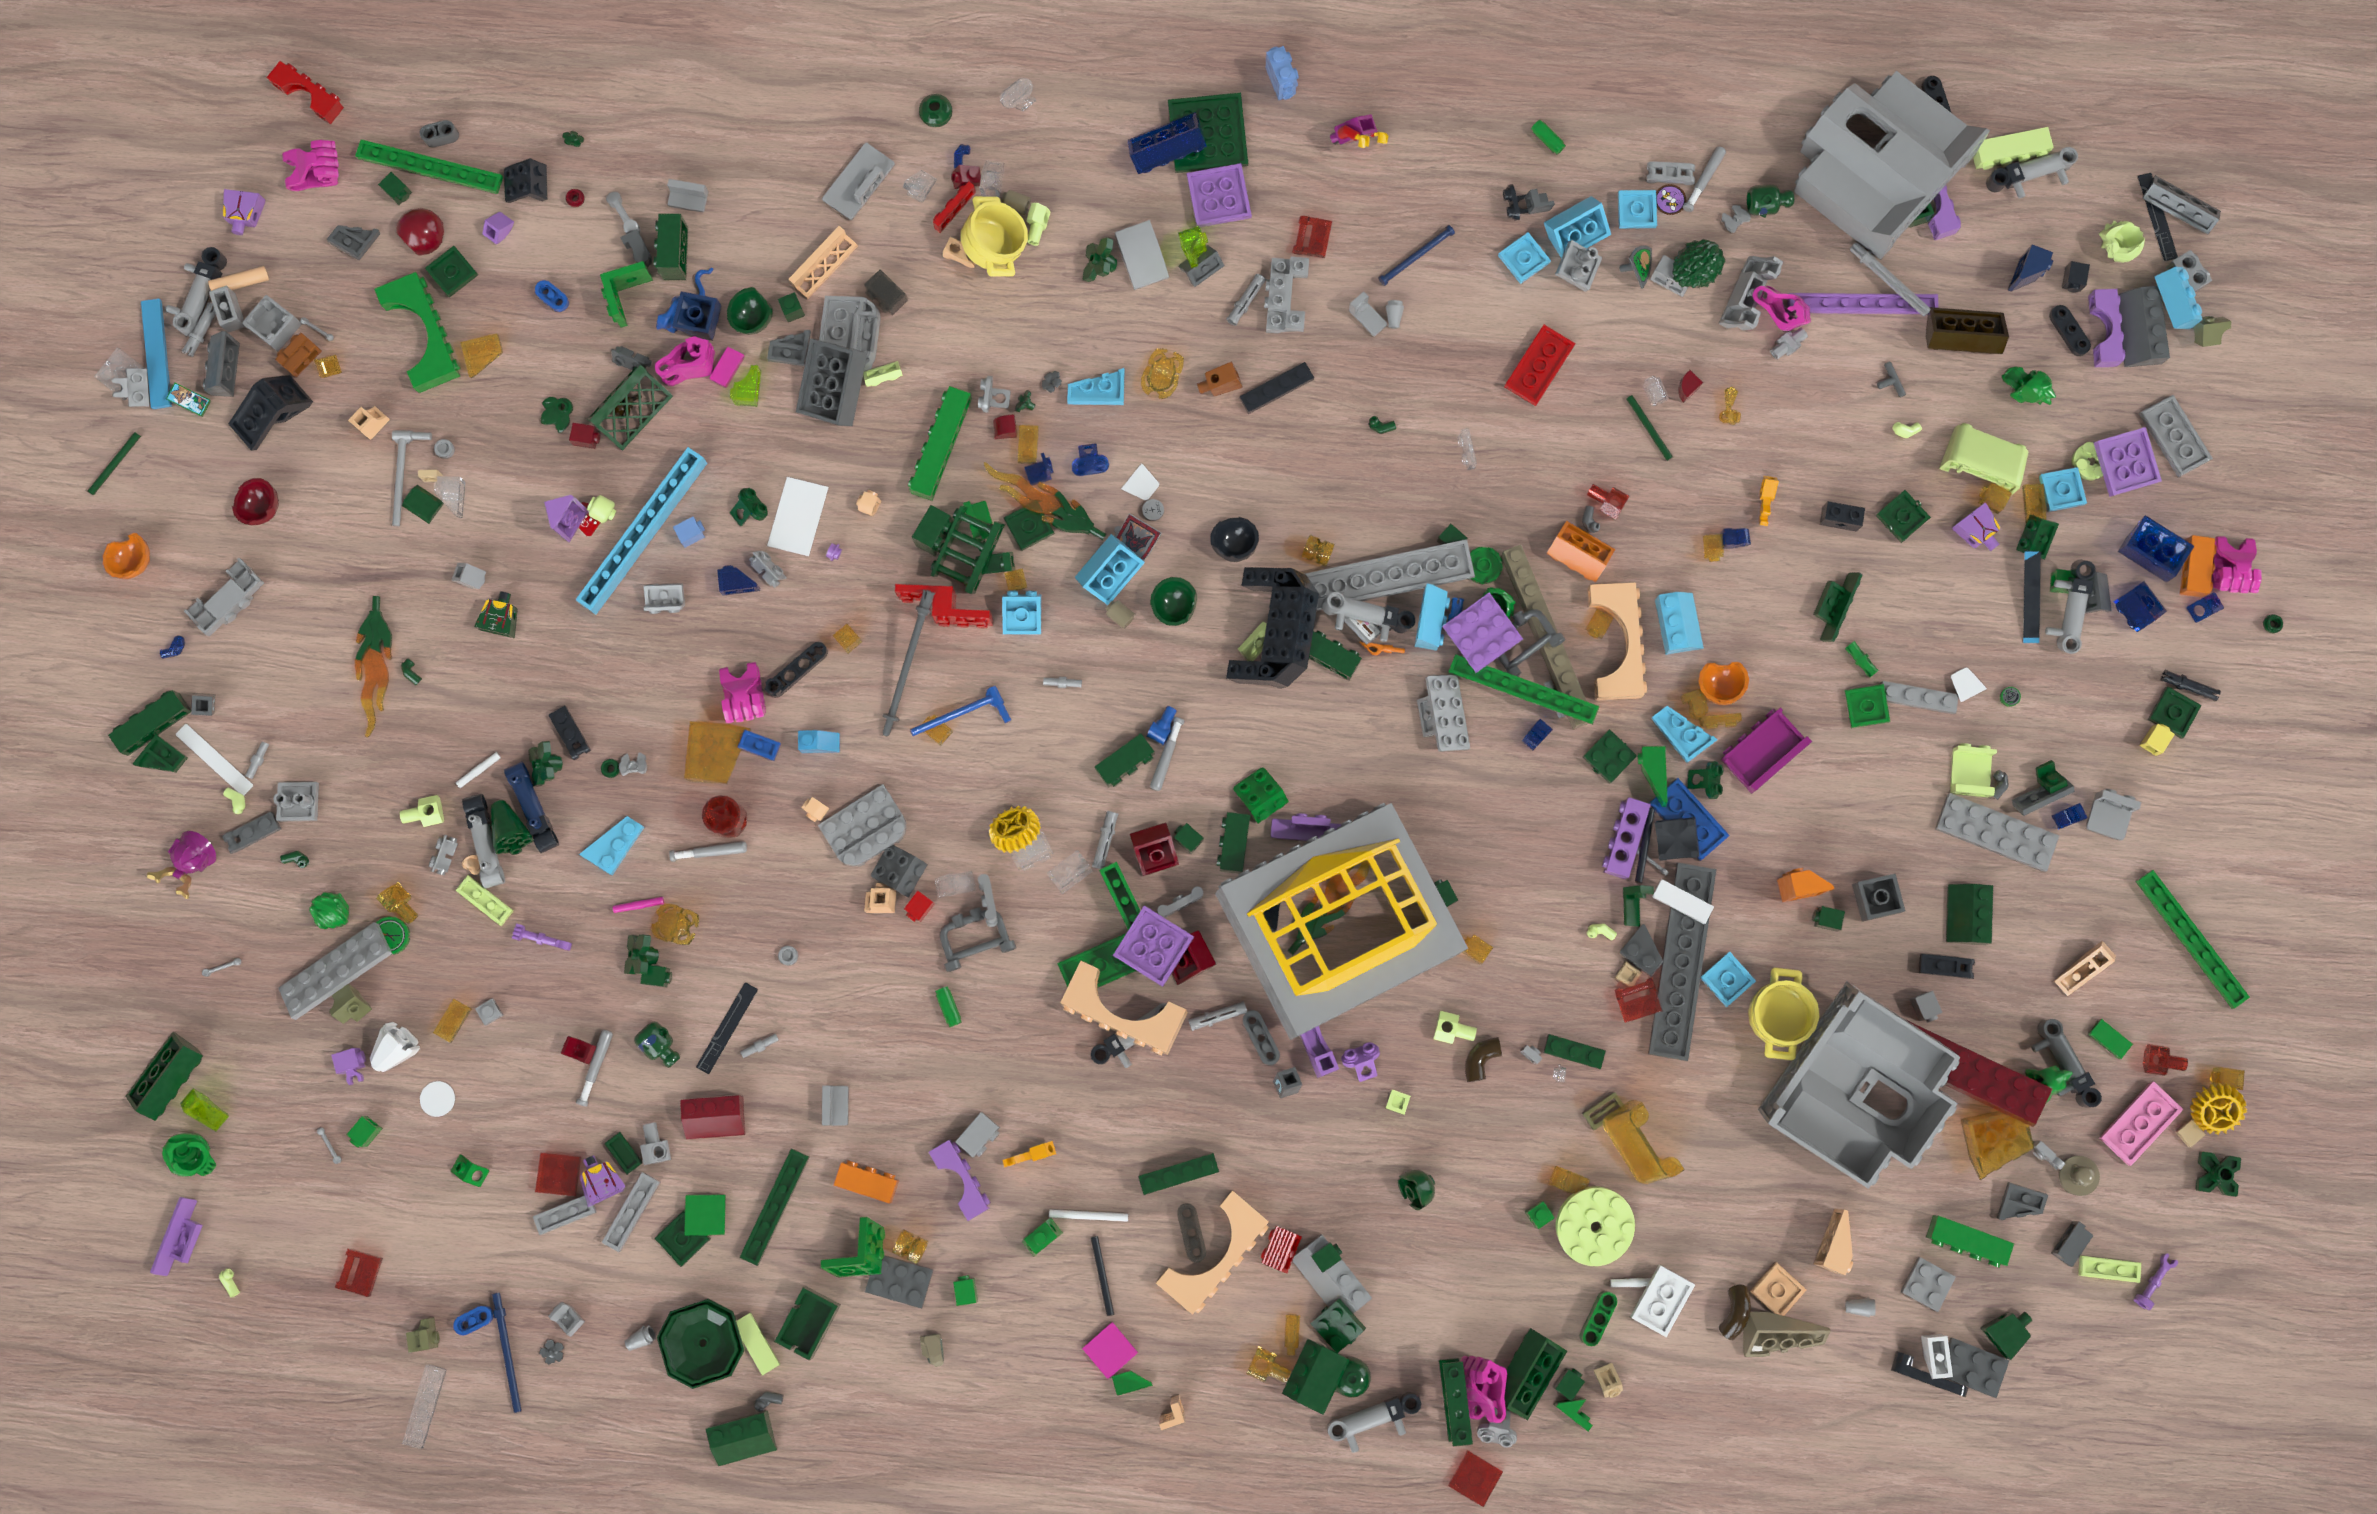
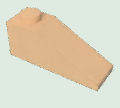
M2101 941L2071 965L2054 982L2068 996L2115 961L2116 955Z

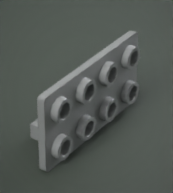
M865 143L822 197V200L849 220H853L894 167V161L868 143Z
M1427 676L1425 679L1428 696L1417 700L1423 737L1435 735L1439 752L1469 750L1470 743L1458 676Z

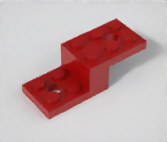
M895 584V593L899 600H902L904 603H913V600L920 601L923 589L934 592L932 617L938 626L949 627L950 624H957V627L968 628L969 625H976L977 628L982 629L993 626L990 610L956 609V593L953 586Z

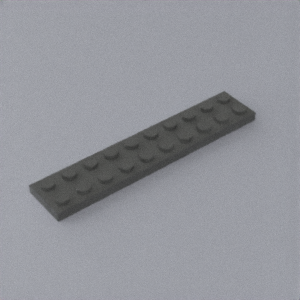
M1677 863L1674 886L1711 905L1717 869ZM1670 907L1648 1055L1688 1061L1709 918L1706 924H1702Z

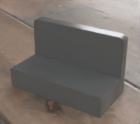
M1206 245L1178 267L1186 273L1191 284L1196 287L1225 265L1218 252L1209 245Z
M2095 572L2094 576L2088 579L2094 581L2092 593L2088 595L2086 614L2097 611H2112L2107 574Z
M2072 1221L2051 1254L2068 1266L2073 1267L2092 1239L2093 1234L2085 1229L2086 1226L2080 1221Z

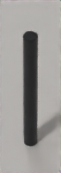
M1649 808L1644 825L1635 883L1639 884L1643 883L1655 813L1654 808Z
M1098 1236L1091 1237V1243L1107 1316H1112L1115 1314Z

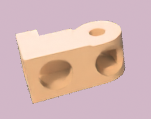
M950 237L943 250V257L974 268L976 263L967 256L961 242Z

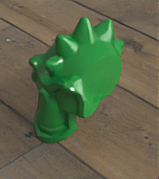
M2015 366L2008 368L2002 375L2003 381L2013 388L2010 396L2019 403L2029 402L2041 405L2044 402L2051 405V398H2056L2055 392L2052 389V380L2042 371L2032 370L2027 374L2023 367Z
M2057 1066L2041 1070H2025L2026 1077L2053 1089L2046 1103L2050 1101L2052 1095L2066 1089V1081L2073 1074L2072 1071L2060 1070Z

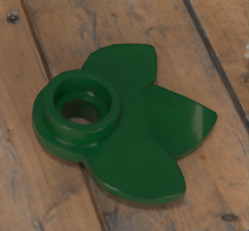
M546 398L542 402L545 410L541 414V424H555L558 433H561L570 424L569 415L573 411V404L567 398ZM562 404L565 405L564 410H561Z

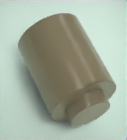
M1008 190V192H1004L1001 202L1015 209L1017 213L1025 215L1028 211L1031 197Z
M1118 600L1116 602L1111 601L1106 607V615L1123 629L1132 622L1136 615Z

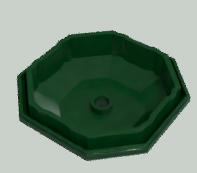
M711 1299L670 1311L657 1335L667 1375L692 1389L732 1376L745 1351L734 1311ZM701 1339L706 1340V1346L700 1345Z

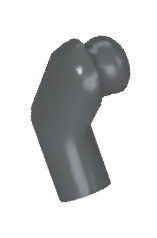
M1586 506L1582 523L1588 532H1598L1600 524L1592 518L1595 508Z
M1997 770L1993 775L1997 780L1993 797L1997 800L2009 787L2008 775L2001 770Z
M764 1392L755 1400L754 1408L756 1411L762 1412L771 1403L782 1405L784 1395Z

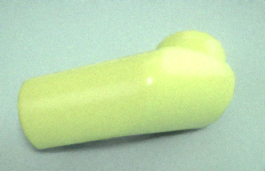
M1896 422L1892 429L1898 436L1909 438L1920 432L1922 427L1918 422L1910 427Z
M226 788L223 795L232 800V811L235 814H241L243 809H245V797L231 788Z
M1603 923L1592 924L1588 927L1587 935L1590 938L1597 937V934H1603L1608 939L1613 940L1617 935L1614 930Z
M225 1269L220 1272L219 1279L232 1298L238 1295L240 1291L232 1279L234 1276L233 1271Z

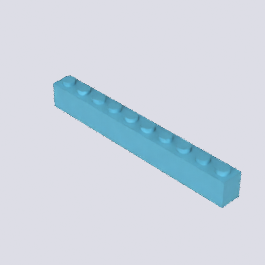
M687 447L576 598L578 603L597 615L707 465L706 460L701 455Z

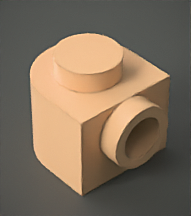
M871 490L864 491L856 503L858 510L874 516L881 504V500L877 497L878 494Z
M813 797L811 800L807 799L802 806V809L808 812L806 816L814 822L817 819L821 821L829 810L827 806Z

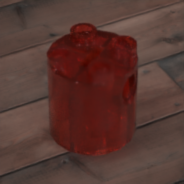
M719 795L712 797L706 802L702 810V819L704 825L716 835L722 838H735L743 832L747 825V812L734 799Z

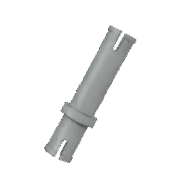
M1256 274L1240 300L1235 302L1234 309L1226 318L1230 324L1236 326L1242 315L1249 310L1248 306L1266 281L1262 275Z
M207 303L193 332H190L188 335L190 338L182 349V352L188 353V356L193 357L199 344L203 343V337L216 315L212 303Z
M1106 812L1103 827L1100 828L1101 835L1092 865L1094 868H1104L1111 839L1116 832L1114 828L1118 813Z
M1242 1001L1241 1003L1210 1013L1208 1011L1204 1012V1015L1188 1019L1191 1030L1194 1031L1205 1026L1211 1027L1214 1023L1247 1013L1244 1001Z

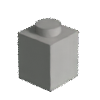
M457 563L452 581L471 589H480L485 582L486 571L467 563Z
M1933 991L1910 999L1919 1021L1926 1020L1928 1023L1938 1019L1937 1015L1943 1013Z

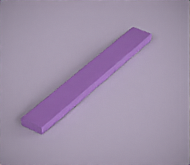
M1788 293L1800 296L1810 307V313L1920 314L1899 294ZM1915 294L1928 307L1938 308V294ZM1787 299V307L1793 306L1795 300Z

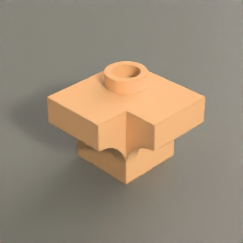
M374 406L369 410L360 407L348 421L371 440L390 419Z
M876 883V887L871 888V892H866L864 911L866 913H895L896 890L883 883Z

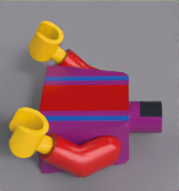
M1372 114L1358 116L1334 127L1335 132L1330 134L1333 144L1339 143L1343 145L1358 140V147L1361 148L1369 147V136L1373 138L1378 136V143L1385 144L1388 142V134L1378 132Z

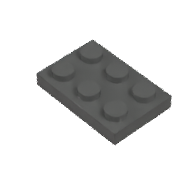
M884 1255L881 1274L869 1276L865 1292L922 1309L934 1269Z
M1950 1337L1948 1344L1953 1377L1946 1379L1997 1399L2009 1360Z

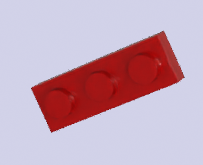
M968 181L966 185H962L957 195L946 203V208L935 215L933 225L939 233L946 228L976 193L975 186Z

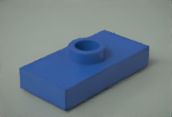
M744 730L738 748L775 761L781 743Z

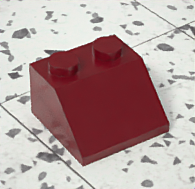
M1166 822L1130 833L1142 876L1179 865Z
M1199 930L1190 933L1194 938L1172 972L1177 985L1217 965Z

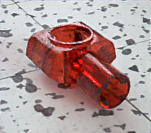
M1592 484L1587 493V496L1603 504L1599 510L1600 512L1615 520L1629 498V495L1615 487L1609 493L1595 484ZM1610 500H1616L1619 506H1612Z
M2147 1044L2143 1057L2145 1073L2165 1076L2168 1073V1069L2186 1071L2188 1067L2187 1058L2170 1055L2169 1047ZM2154 1055L2159 1058L2157 1065L2153 1061Z

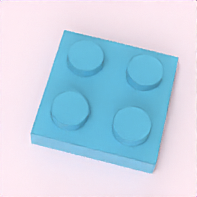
M1656 190L1618 191L1619 229L1657 227Z
M1529 232L1498 254V257L1520 284L1551 262Z
M2078 467L2045 473L2039 476L2048 512L2087 504Z
M1731 952L1724 955L1701 976V980L1725 1007H1728L1756 982Z

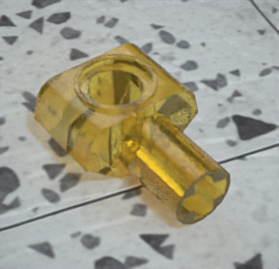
M399 882L382 891L376 898L388 912L396 911L407 924L412 923L418 917V914L407 903L412 896Z
M1258 1346L1246 1374L1262 1382H1265L1267 1376H1270L1286 1384L1291 1370L1274 1363L1276 1354ZM1259 1359H1264L1267 1362V1366L1263 1370L1256 1368L1255 1364Z

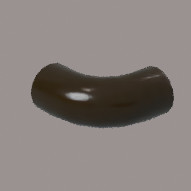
M1499 1037L1481 1041L1470 1050L1465 1061L1467 1083L1486 1079L1485 1063L1491 1058L1502 1056Z
M1741 1284L1729 1288L1730 1313L1719 1325L1721 1334L1728 1340H1734L1741 1334L1750 1317V1295L1747 1287Z

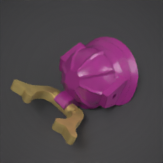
M194 831L183 832L180 839H176L169 849L168 853L174 867H167L158 872H147V878L155 880L156 883H160L161 879L165 876H173L183 881L184 884L176 888V894H182L185 899H189L188 889L191 885V877L187 873L202 872L207 866L216 861V852L212 844L204 836Z

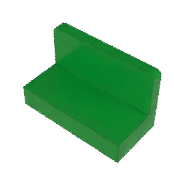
M970 501L963 503V506L968 507L966 514L987 524H993L986 501L971 504ZM969 524L973 538L979 541L988 538L989 534H987V531Z

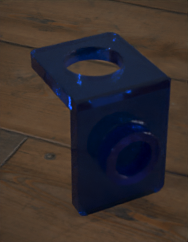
M2215 592L2187 606V610L2195 623L2224 609ZM2197 605L2202 606L2205 610L2202 616H2198L2194 611Z

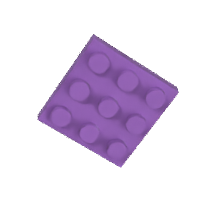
M1241 164L1187 173L1197 228L1252 218Z
M2146 427L2093 442L2109 497L2162 481Z
M1490 593L1442 626L1476 673L1523 640Z
M1143 906L1113 956L1163 987L1194 936L1146 906Z

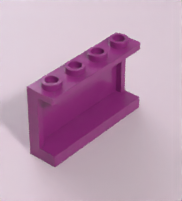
M1781 707L1777 711L1773 708L1765 715L1767 719L1763 723L1759 720L1751 727L1753 731L1749 735L1744 733L1737 739L1739 744L1735 747L1731 745L1723 752L1725 756L1721 758V761L1751 794L1813 742L1808 736L1804 738L1784 716Z

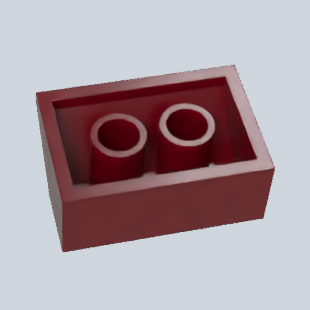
M743 1096L680 1100L681 1121L686 1139L745 1135Z

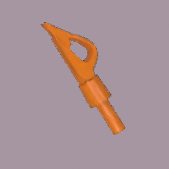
M1360 641V644L1372 655H1378L1382 651L1386 653H1405L1404 648L1393 647V645L1365 644ZM1373 647L1377 649V651L1373 652L1369 648Z

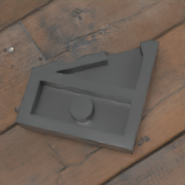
M338 225L329 235L327 241L343 252L360 260L379 237L380 232L378 229L370 231L362 230V227L349 228Z
M804 330V333L791 334L783 339L770 341L767 360L770 362L805 366L811 331Z
M1644 924L1620 951L1623 957L1650 977L1653 976L1663 963Z
M2008 1182L1997 1218L2005 1220L2012 1217L2020 1218L2027 1215L2043 1214L2048 1194Z

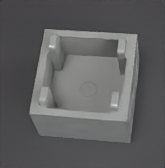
M267 295L264 296L242 322L243 325L277 352L302 325L296 317Z

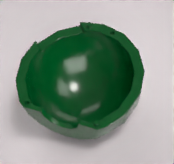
M754 287L745 288L737 292L730 300L727 308V320L730 326L737 332L746 335L757 334L764 330L770 323L773 315L772 306Z
M1170 577L1162 580L1155 586L1151 594L1150 605L1153 614L1165 625L1178 626L1187 623L1196 608L1197 591L1190 582L1180 577Z

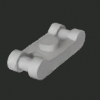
M1672 162L1647 163V170H1649L1647 183L1695 184V177L1693 176V172H1695L1694 164ZM1656 170H1661V174H1656ZM1681 171L1686 172V176L1681 175Z
M981 874L978 877L980 890L985 894L981 896L983 907H987L985 912L986 924L989 927H994L997 925L998 920L990 879L988 875Z
M1194 887L1191 894L1185 897L1182 894L1174 898V903L1168 906L1160 905L1157 909L1158 914L1166 918L1200 900L1203 897V889L1201 887Z

